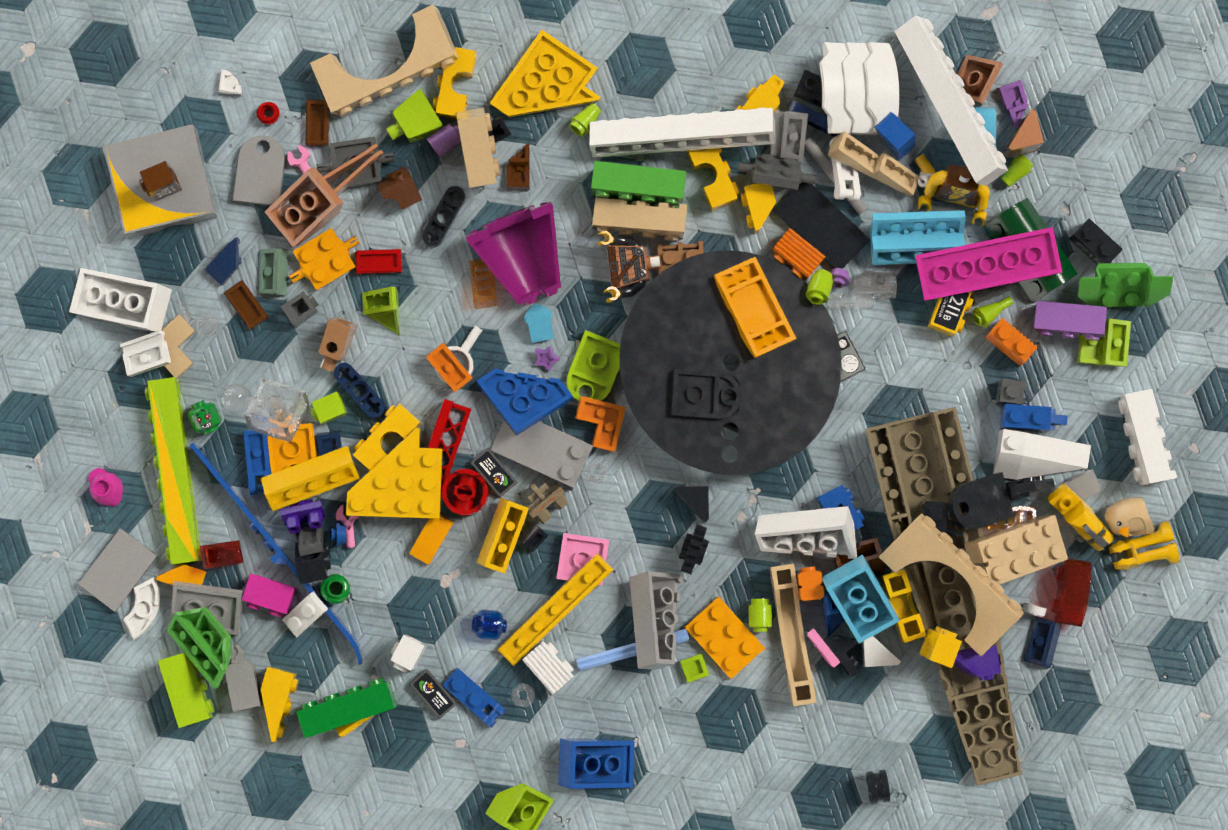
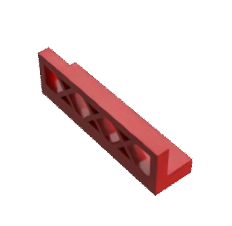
M447 399L443 401L428 448L439 449L442 443L444 447L443 452L446 451L449 457L448 465L442 467V470L446 469L444 477L442 475L441 496L443 483L450 475L472 411L471 408L456 404ZM453 408L465 412L463 421L455 425L450 418ZM448 421H449L450 424H451V427H449V428L446 429L447 424H448ZM461 425L460 430H459V433H458L457 430H456V427H458V426ZM453 429L457 436L456 442L446 447L443 441L444 433ZM454 447L452 454L450 455L448 449Z

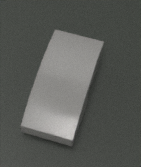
M1093 469L1072 476L1071 480L1064 482L1082 500L1102 491ZM1063 483L1056 485L1054 488H1049V493H1053Z

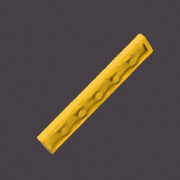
M596 553L497 650L514 666L613 571V568Z

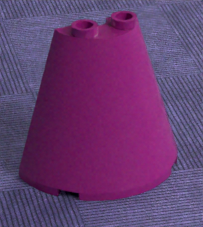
M542 202L540 207L537 208L531 205L482 225L483 230L478 231L475 229L466 235L467 242L518 305L522 303L524 306L537 301V296L545 294V297H549L558 293L557 289L561 288L554 210L551 202Z

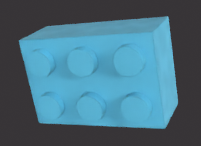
M863 555L822 577L827 591L858 643L900 621L895 609Z

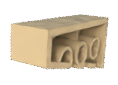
M595 198L592 229H597L596 232L598 233L602 231H608L609 233L610 231H618L619 235L633 236V233L642 234V238L655 239L656 236L665 237L666 241L678 242V239H683L687 204H679V208H673L669 203L659 202V204H655V207H652L650 203L645 201H633L632 205H627L626 200Z

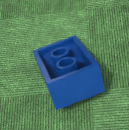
M560 738L558 785L569 789L633 788L635 741Z

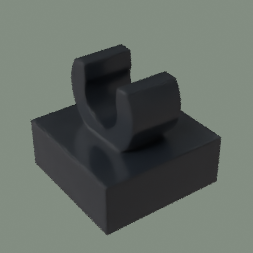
M526 521L525 524L528 528L523 533L520 531L518 539L531 552H534L548 535L535 522Z

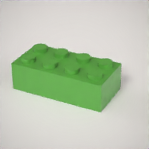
M594 161L591 196L626 200L627 204H631L632 201H645L650 203V206H655V203L659 204V202L669 203L673 208H677L679 204L683 203L686 171Z

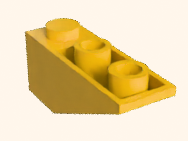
M269 666L265 672L261 694L272 742H277L278 738H283L286 725L283 724L284 717L290 714L292 702H289L291 693L296 692L299 680L296 679V673Z

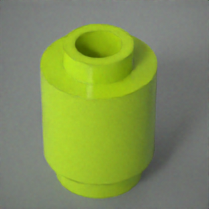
M819 269L812 274L806 292V297L811 303L820 305L828 301L833 286V276L829 271Z
M751 599V605H749V627H753V632H767V627H772V605H769V599Z

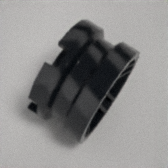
M879 770L878 773H873V771L866 772L870 803L877 804L878 801L890 802V789L886 770Z

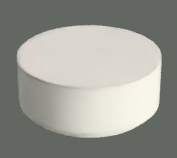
M1024 602L1022 610L1032 615L1044 617L1047 608Z

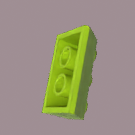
M185 653L158 660L178 728L213 718L212 713L215 710L212 700H207L205 690H208L204 677H200L197 667Z

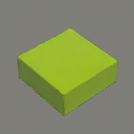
M702 653L680 661L687 683L709 676Z

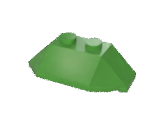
M207 607L175 612L167 632L210 685L217 689L233 655L230 634Z

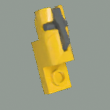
M1065 483L1047 497L1049 503L1064 516L1066 522L1095 550L1101 551L1113 541L1114 536L1112 532L1096 517L1093 509Z

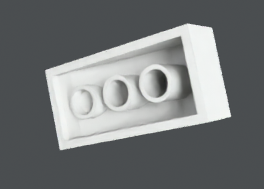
M81 268L69 312L149 332L161 331L172 289L157 283Z

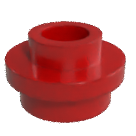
M264 102L258 107L257 117L263 124L271 125L279 119L280 111L276 104ZM267 110L273 112L271 117H265Z

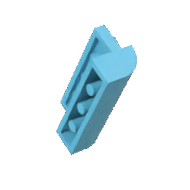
M965 210L872 213V222H870L872 265L917 264L915 255L965 245Z

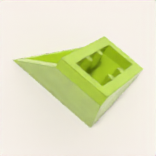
M396 287L362 292L363 315L369 316L400 336L399 301Z

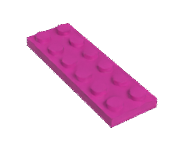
M1053 227L915 255L924 301L1062 273Z

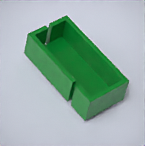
M380 678L368 682V688L362 689L361 685L347 689L345 690L347 695L341 697L339 693L323 697L324 702L318 704L317 700L302 704V710L296 711L304 738L397 708L398 704L390 680L384 682V679Z

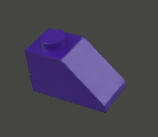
M992 645L982 656L973 648L959 650L954 661L957 667L971 677H979L980 681L994 679V674L1001 673L996 645Z

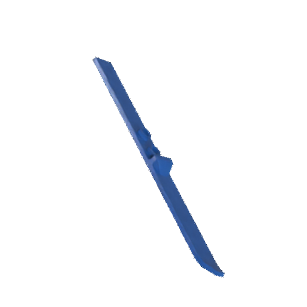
M195 443L190 444L189 446L251 520L249 526L256 534L261 533L266 540L263 543L271 552L274 550L277 552L270 560L273 563L288 566L298 578L295 564L199 446ZM311 583L303 584L310 593L314 591L328 608L326 613L353 646L358 659V665L362 664L363 658L360 645L329 605L322 600L320 594Z

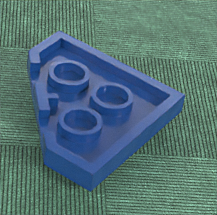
M494 369L476 380V385L517 436L573 400L572 394L560 379H544L536 377L537 375L519 372L518 374L504 372V370Z

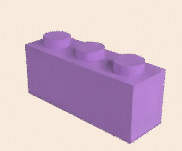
M1037 301L1034 330L1039 332L1041 336H1052L1053 333L1062 334L1063 338L1074 339L1076 335L1085 336L1086 340L1098 341L1099 337L1104 338L1107 307Z

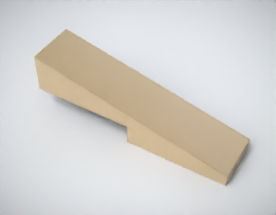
M845 131L834 137L828 156L908 196L914 195L919 178L917 174L887 153L879 156Z

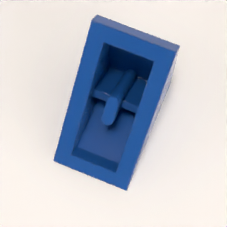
M892 112L874 126L897 160H901L916 146L915 134Z

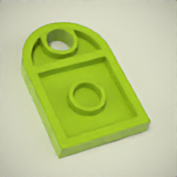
M585 330L567 375V387L575 400L579 402V389L582 386H589L592 389V395L589 398L603 401L609 395L620 369V343Z

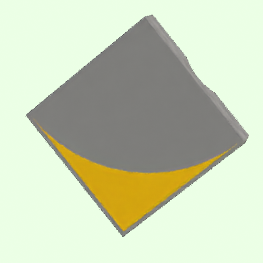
M193 124L103 146L123 233L129 239L159 232L174 225H187L218 217L211 186L205 174V160L198 130ZM166 161L174 169L182 190L156 201L152 196L149 197L146 192L144 193L139 183V180L142 179L140 171Z

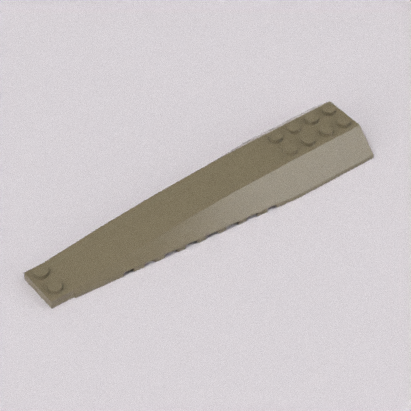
M956 407L865 429L887 520L894 541L921 513L924 515L925 501L948 503L949 496L956 486L974 480ZM959 503L958 512L962 515L964 512V508L962 504ZM948 510V520L951 521L952 519H951V517H950L949 510ZM956 524L947 525L948 528H954L957 532H963V536H956L951 532L947 534L953 540V544L965 552L964 543L983 537L982 527L965 530ZM918 561L905 566L904 569L906 570L926 634L928 628L935 630L936 626L957 634L956 639L962 641L959 650L972 648L964 639L972 630L975 622L976 601L966 579L952 567L936 561ZM986 562L973 563L975 566H987ZM1001 638L993 644L997 646L1001 673L993 675L994 679L980 681L979 677H971L955 664L950 668L935 662L968 761L971 763L977 786L1022 775L1017 755L1018 744L1011 700L1008 693V681L1000 643Z

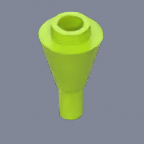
M1008 296L998 303L995 302L974 308V314L972 315L974 322L978 326L987 328L1002 310L1013 304V300Z

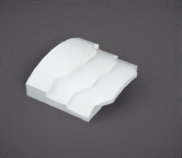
M824 42L823 58L819 65L822 79V109L827 114L828 134H841L845 131L848 134L879 135L874 126L890 112L894 113L897 117L899 112L898 72L890 44L876 42Z

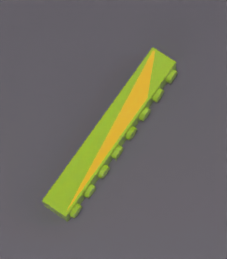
M172 377L147 381L148 387H145V396L151 405V410H148V419L150 424L153 423L154 432L151 433V442L153 446H156L157 455H154V465L156 469H159L160 478H157V488L159 492H162L163 501H160V511L162 515H165L166 524H163V535L165 538L168 537L169 545L165 549L166 558L168 561L171 560L172 565L202 561L179 379Z

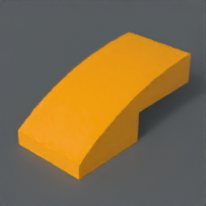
M441 514L440 519L429 518L409 554L429 565L454 522Z

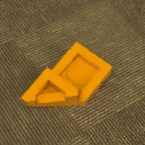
M182 564L176 565L169 571L157 575L155 579L173 585L174 581L202 585L206 571Z

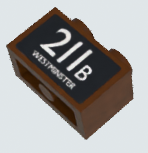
M166 161L140 171L142 179L139 180V183L144 193L146 192L149 197L152 196L156 201L182 190L174 169Z

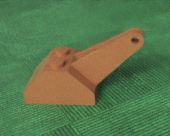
M374 144L365 152L323 177L315 167L308 169L265 211L266 215L292 247L300 245L321 230L340 212L344 202L340 199L339 195L371 164L378 160L384 152L380 150L371 156L334 190L329 183L374 153L379 148L377 144Z

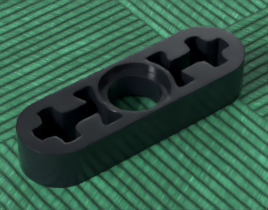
M451 186L444 193L422 234L423 241L428 247L436 248L445 239L465 203L466 196L462 188ZM457 191L461 200L454 201L452 207L456 208V210L453 212L451 208L443 205L445 202L449 205L451 202L449 195L451 193L455 194ZM441 211L450 213L451 218L447 223L438 221L437 216ZM434 222L439 227L445 228L444 231L438 230L436 235L439 239L437 241L429 242L427 234L434 233L436 229L435 226H432Z

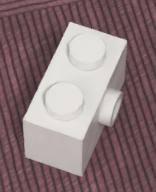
M403 635L401 641H396L391 650V654H393L391 661L395 662L393 667L405 673L408 670H415L428 645L409 635Z

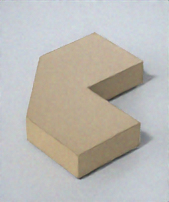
M180 314L162 329L165 333L163 336L167 342L171 363L164 366L176 378H179L194 365L179 347L196 331Z

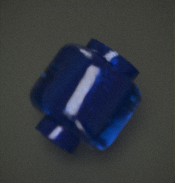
M481 609L477 614H474L472 632L476 634L478 639L496 641L501 637L502 633H506L507 620L503 619L500 611Z

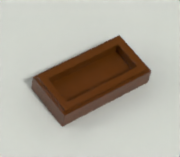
M306 100V146H329L330 109L326 100Z
M243 280L224 292L250 331L269 318Z

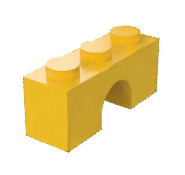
M455 47L459 59L454 60L452 66L444 68L443 74H439L437 88H440L439 97H434L433 110H436L435 113L440 118L457 121V112L466 111L468 98L467 95L456 93L452 89V85L459 77L473 78L477 55L476 51Z
M722 149L686 151L693 170L707 167L712 169L716 175L714 183L703 188V193L711 212L737 202V195L740 192L736 182L731 183L728 176L731 171L727 161L722 162L719 154L722 153Z
M400 403L397 407L395 405L391 406L385 413L387 418L381 424L377 422L370 429L371 435L367 440L361 439L354 447L356 452L353 456L369 470H372L387 456L382 448V441L385 436L396 433L405 439L422 424Z
M902 569L897 573L892 572L880 576L885 594L900 620L895 625L901 643L927 636L920 614H918L913 603L912 589L906 570Z
M936 626L935 630L928 628L927 636H925L919 655L952 668L962 641L956 639L957 634Z

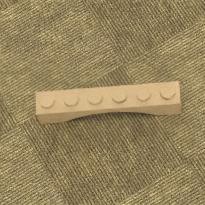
M794 564L770 567L769 571L791 705L799 706L817 703L802 625Z

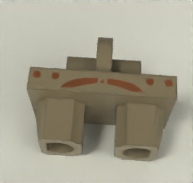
M557 482L550 488L546 483L539 488L534 483L530 486L534 492L528 496V499L532 502L527 506L529 508L528 513L542 524L551 518V514L547 511L546 507L552 502L558 510L568 504L563 494L565 491Z

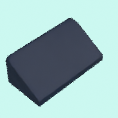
M1035 616L1024 661L1051 668L1062 624Z

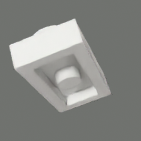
M313 591L286 615L282 621L298 637L320 618L328 608Z

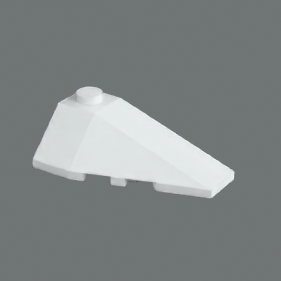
M1003 429L999 431L993 474L1003 472L1004 478L1018 480L1033 476L1088 468L1091 445Z

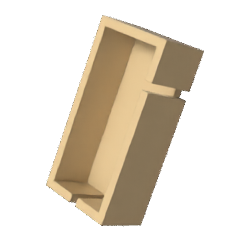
M1055 515L1038 516L1024 523H1019L964 543L970 561L972 563L986 562L987 566L980 567L986 571L987 577L993 583L996 582L999 585L1068 559Z

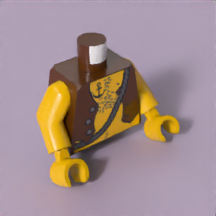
M949 165L945 170L933 173L930 176L924 190L925 195L918 198V210L921 205L927 204L926 212L931 211V197L973 209L978 208L973 214L972 224L974 225L976 218H980L983 221L982 227L985 225L987 213L984 210L988 206L990 189L987 185L976 183L967 166Z

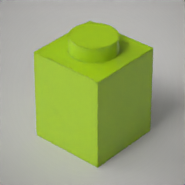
M338 392L311 402L314 407L310 409L315 422L319 421L322 425L348 415Z

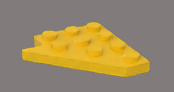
M541 30L493 97L490 105L510 118L599 102L601 97L586 87L598 68Z
M416 428L347 492L346 516L440 519L443 449L420 448V428Z

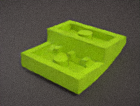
M1106 319L1104 338L1099 337L1098 341L1086 340L1085 336L1079 335L1077 363L1127 367L1131 321Z

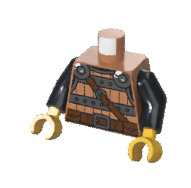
M608 231L598 233V235L605 237L604 242H597L599 246L610 244V246H607L612 287L607 288L603 293L610 292L612 298H608L606 302L611 303L616 299L635 296L645 287L646 282L650 281L649 270L662 268L660 255L647 257L646 248L641 246L640 242L630 237L610 234Z

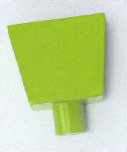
M420 88L392 112L397 122L386 128L392 140L405 134L408 141L412 143L433 135L443 128V125Z

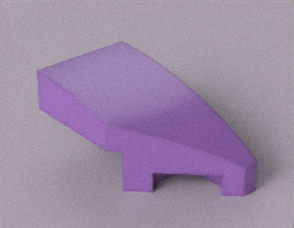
M1021 80L998 87L1002 102L1014 128L1019 127L1024 111L1029 106Z

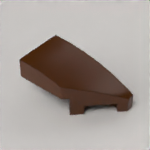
M529 144L524 145L523 149L515 157L512 156L509 159V164L507 165V190H530Z

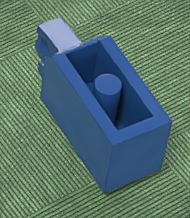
M1004 404L1001 406L1000 429L1047 432L1054 430L1055 425L1066 426L1068 416L1056 415V409H1052V407Z

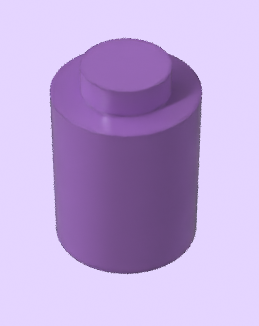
M448 123L427 138L428 143L439 158L461 143L459 128L456 125L451 126Z

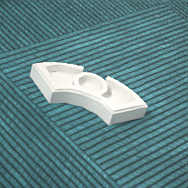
M156 577L133 588L136 596L135 605L130 614L123 619L133 640L144 634L157 616L160 606V590L155 579Z

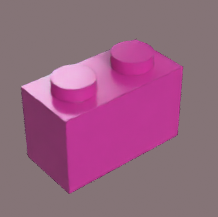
M250 573L242 600L247 602V607L260 610V607H265L269 609V614L282 617V614H289L297 588Z

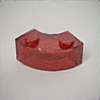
M1068 558L1062 562L1061 566L1057 567L1055 579L1058 580L1056 599H1052L1050 611L1054 613L1055 623L1082 627L1090 593L1092 562Z

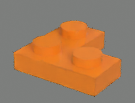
M580 396L575 419L597 424L592 442L593 447L615 452L626 407Z

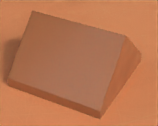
M966 55L957 75L964 82L963 88L965 92L974 100V107H981L1003 64L999 61Z
M1031 109L1021 122L1003 152L1005 159L1018 156L1021 153L1035 152L1044 143L1035 110Z

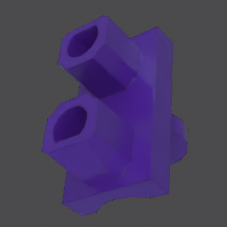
M313 499L302 500L291 504L289 508L280 509V515L290 534L300 532V523L307 521L310 528H321L323 526V518H326L321 501L313 502Z

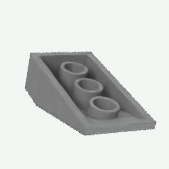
M504 421L491 451L574 489L590 456L593 445L541 422H537L516 436Z

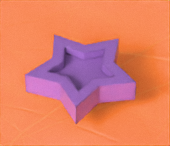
M552 345L545 350L535 349L538 357L535 365L544 366L549 372L552 364L561 359L553 353Z

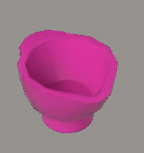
M94 469L88 478L91 497L99 504L112 507L118 506L123 494L121 479L114 473H109L104 469Z

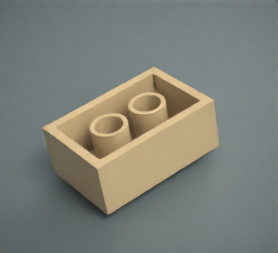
M484 107L457 112V122L469 188L497 183L496 176H500L498 158H493L492 154L496 153L494 136H489L488 131H492L490 113L485 114Z

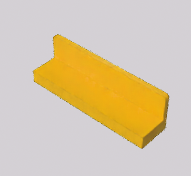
M345 446L261 478L267 501L272 511L358 480L360 477L352 460L349 447Z

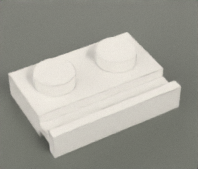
M159 330L120 344L124 352L122 355L127 376L133 377L171 363L167 342L163 336L165 335L164 331Z

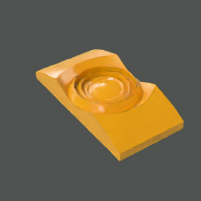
M756 257L714 275L718 290L736 322L740 336L754 358L796 340Z

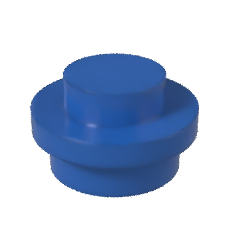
M335 523V527L330 529V541L334 542L335 546H340V544H345L346 527L339 523Z

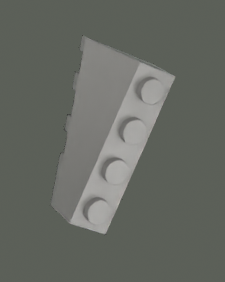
M647 571L631 576L629 579L638 669L656 670L674 665L677 637L674 634V626L678 624L676 604L680 602L678 583L682 582V574Z

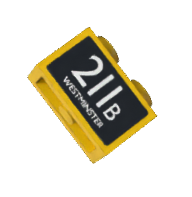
M972 292L938 298L927 327L952 337L957 332L961 333L965 324V320L962 317L965 311L969 312L974 300L970 298Z

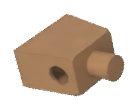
M338 317L329 319L318 351L319 354L324 355L321 368L333 372L337 360L342 361L345 359L356 332L357 324ZM333 342L337 345V351L332 348Z

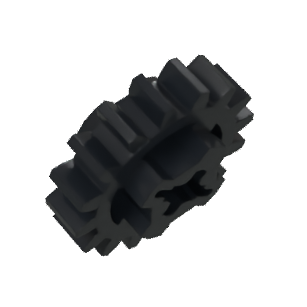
M696 524L693 535L687 533L679 558L684 560L681 567L682 572L691 575L695 564L701 565L709 540L704 539L707 527Z

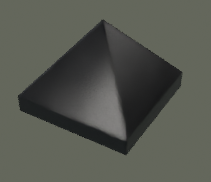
M501 116L491 121L492 131H488L489 136H494L495 143L511 135Z

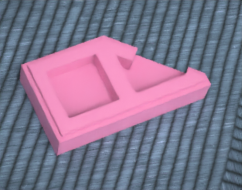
M813 628L807 633V636L829 666H837L840 661Z

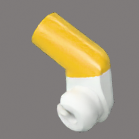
M922 154L914 161L921 169L918 185L926 188L930 176L935 173V169L925 155Z

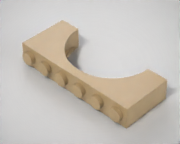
M431 5L412 14L416 30L413 50L403 66L389 76L374 80L356 78L350 75L342 67L337 57L331 53L311 62V67L331 113L337 116L340 115V117L346 116L352 112L353 108L359 105L360 107L367 106L373 102L372 99L378 96L386 97L392 94L393 89L399 86L404 88L413 84V80L418 77L426 78L434 74L433 70L442 67L444 69L452 66L454 60L459 59V56L438 8Z
M921 513L879 558L895 573L903 567L918 561H936L958 571L970 585L976 601L975 622L972 630L964 640L982 656L1024 614L1021 610L1022 607L1016 600L1008 598L1004 594V589L998 583H993L987 577V573L982 567L975 566L970 561L969 555L953 544V540L948 534L941 533L935 527L936 524L930 517L924 516Z

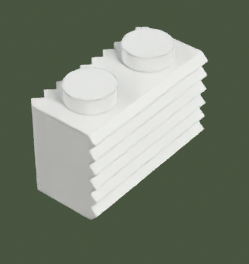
M543 641L522 660L553 695L574 677L571 673L574 669L566 659L561 662L556 656L559 651L551 642L546 644Z

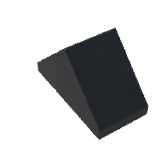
M708 486L675 487L672 492L706 523L709 519Z

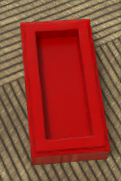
M401 249L355 251L356 274L402 273Z

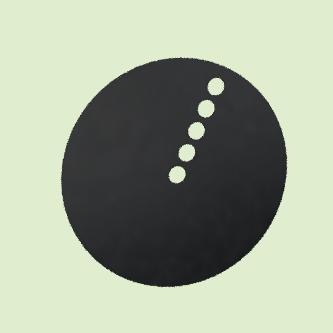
M713 251L691 256L674 264L658 275L643 290L632 307L624 326L619 355L620 375L623 390L633 415L650 439L662 450L682 463L702 471L724 475H745L768 470L788 461L806 448L820 433L834 408L838 396L842 370L841 350L834 323L824 304L816 305L808 300L806 297L808 284L802 278L800 279L790 269L761 255L742 251ZM753 257H756L796 337V340L757 358L753 357L742 340L736 322L728 310L714 278L715 274ZM727 354H734L739 358L740 364L736 370L730 371L724 367L723 359ZM672 370L720 372L736 378L741 390V402L738 413L735 416H729L720 420L670 416ZM725 391L723 398L725 401L735 400V395ZM726 423H734L738 427V435L735 439L729 440L723 436L722 427ZM733 446L737 449L738 458L736 461L728 463L723 460L721 453L724 447Z

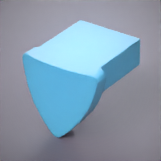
M540 304L531 306L524 317L525 323H528L532 343L554 339L550 320L553 318L552 312Z

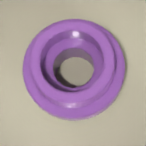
M841 268L831 270L833 287L843 288L849 285L850 278L846 270Z

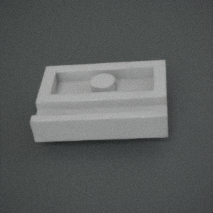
M775 110V144H771L770 155L803 160L808 113Z

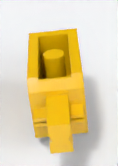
M773 75L763 85L760 84L757 89L752 87L745 97L748 101L743 107L739 105L736 110H751L763 107L773 108L774 113L780 104L778 95L785 82L778 76Z

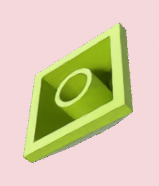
M521 783L497 793L485 814L509 830H537L553 804L554 799Z

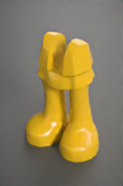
M1168 520L1160 523L1158 530L1151 534L1133 539L1127 538L1124 541L1119 540L1109 547L1110 554L1126 550L1128 559L1124 558L1114 562V568L1129 570L1130 567L1137 568L1138 565L1162 559L1168 560L1171 564L1180 563L1176 543L1138 554L1136 549L1173 541L1174 535Z

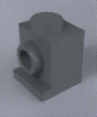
M303 291L282 305L281 308L297 328L300 324L318 313L315 307L319 304L312 294L307 296ZM302 305L307 307L304 313L299 312V307Z

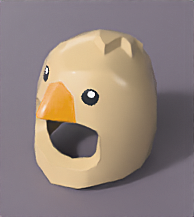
M1141 497L1121 499L1106 509L1105 522L1110 531L1115 535L1128 538V536L1151 534L1154 531L1153 522L1148 515L1144 499Z

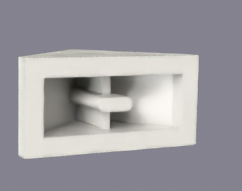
M873 636L861 642L863 667L891 666L901 663L895 655Z

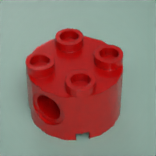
M459 469L445 479L442 486V498L445 505L453 513L461 516H472L479 513L486 506L489 498V488L485 479L476 471Z

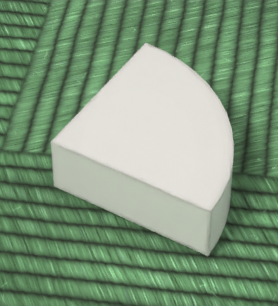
M221 69L218 92L242 96V88L238 79L229 71Z

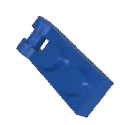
M267 429L243 431L250 495H258V492H264L262 483H257L256 477H265L271 474Z
M459 668L442 685L491 728L495 725V720L500 714L503 715L507 711ZM487 704L493 707L488 715L483 711Z

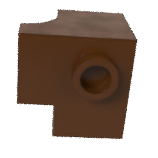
M406 166L385 175L386 180L377 184L383 199L392 198L396 200L402 210L422 200Z

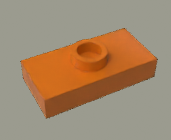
M444 342L426 356L427 360L454 392L458 391L473 378Z

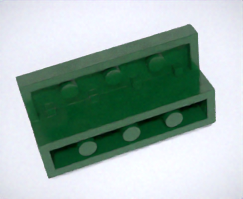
M1028 198L1013 205L983 226L991 240L1048 228ZM1057 241L1062 273L1019 282L1032 303L1078 274Z

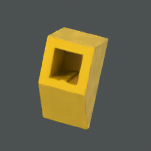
M755 183L744 186L743 193L740 194L742 206H747L749 215H746L747 226L749 229H753L754 234L759 233L776 204L772 185Z

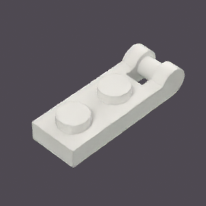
M831 157L835 182V199L843 200L844 198H849L851 201H858L861 195L858 170Z

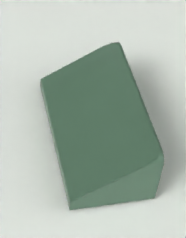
M280 248L260 249L258 295H287L288 250Z

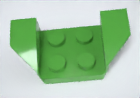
M1099 263L1096 267L1095 277L1080 278L1077 295L1090 306L1134 307L1144 305L1146 308L1170 295L1173 276H1154L1152 268L1146 263Z

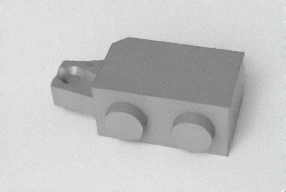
M241 645L232 646V658L222 678L223 684L227 685L229 694H226L227 705L229 708L232 707L233 712L262 706L263 700L256 666L253 662L246 661Z

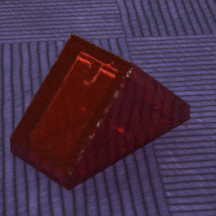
M240 540L200 546L203 568L206 570L244 563Z

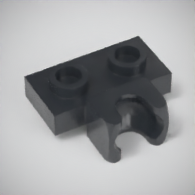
M1044 475L1006 482V487L1010 500L1029 497V492L1054 488L1055 484L1053 478L1045 479Z

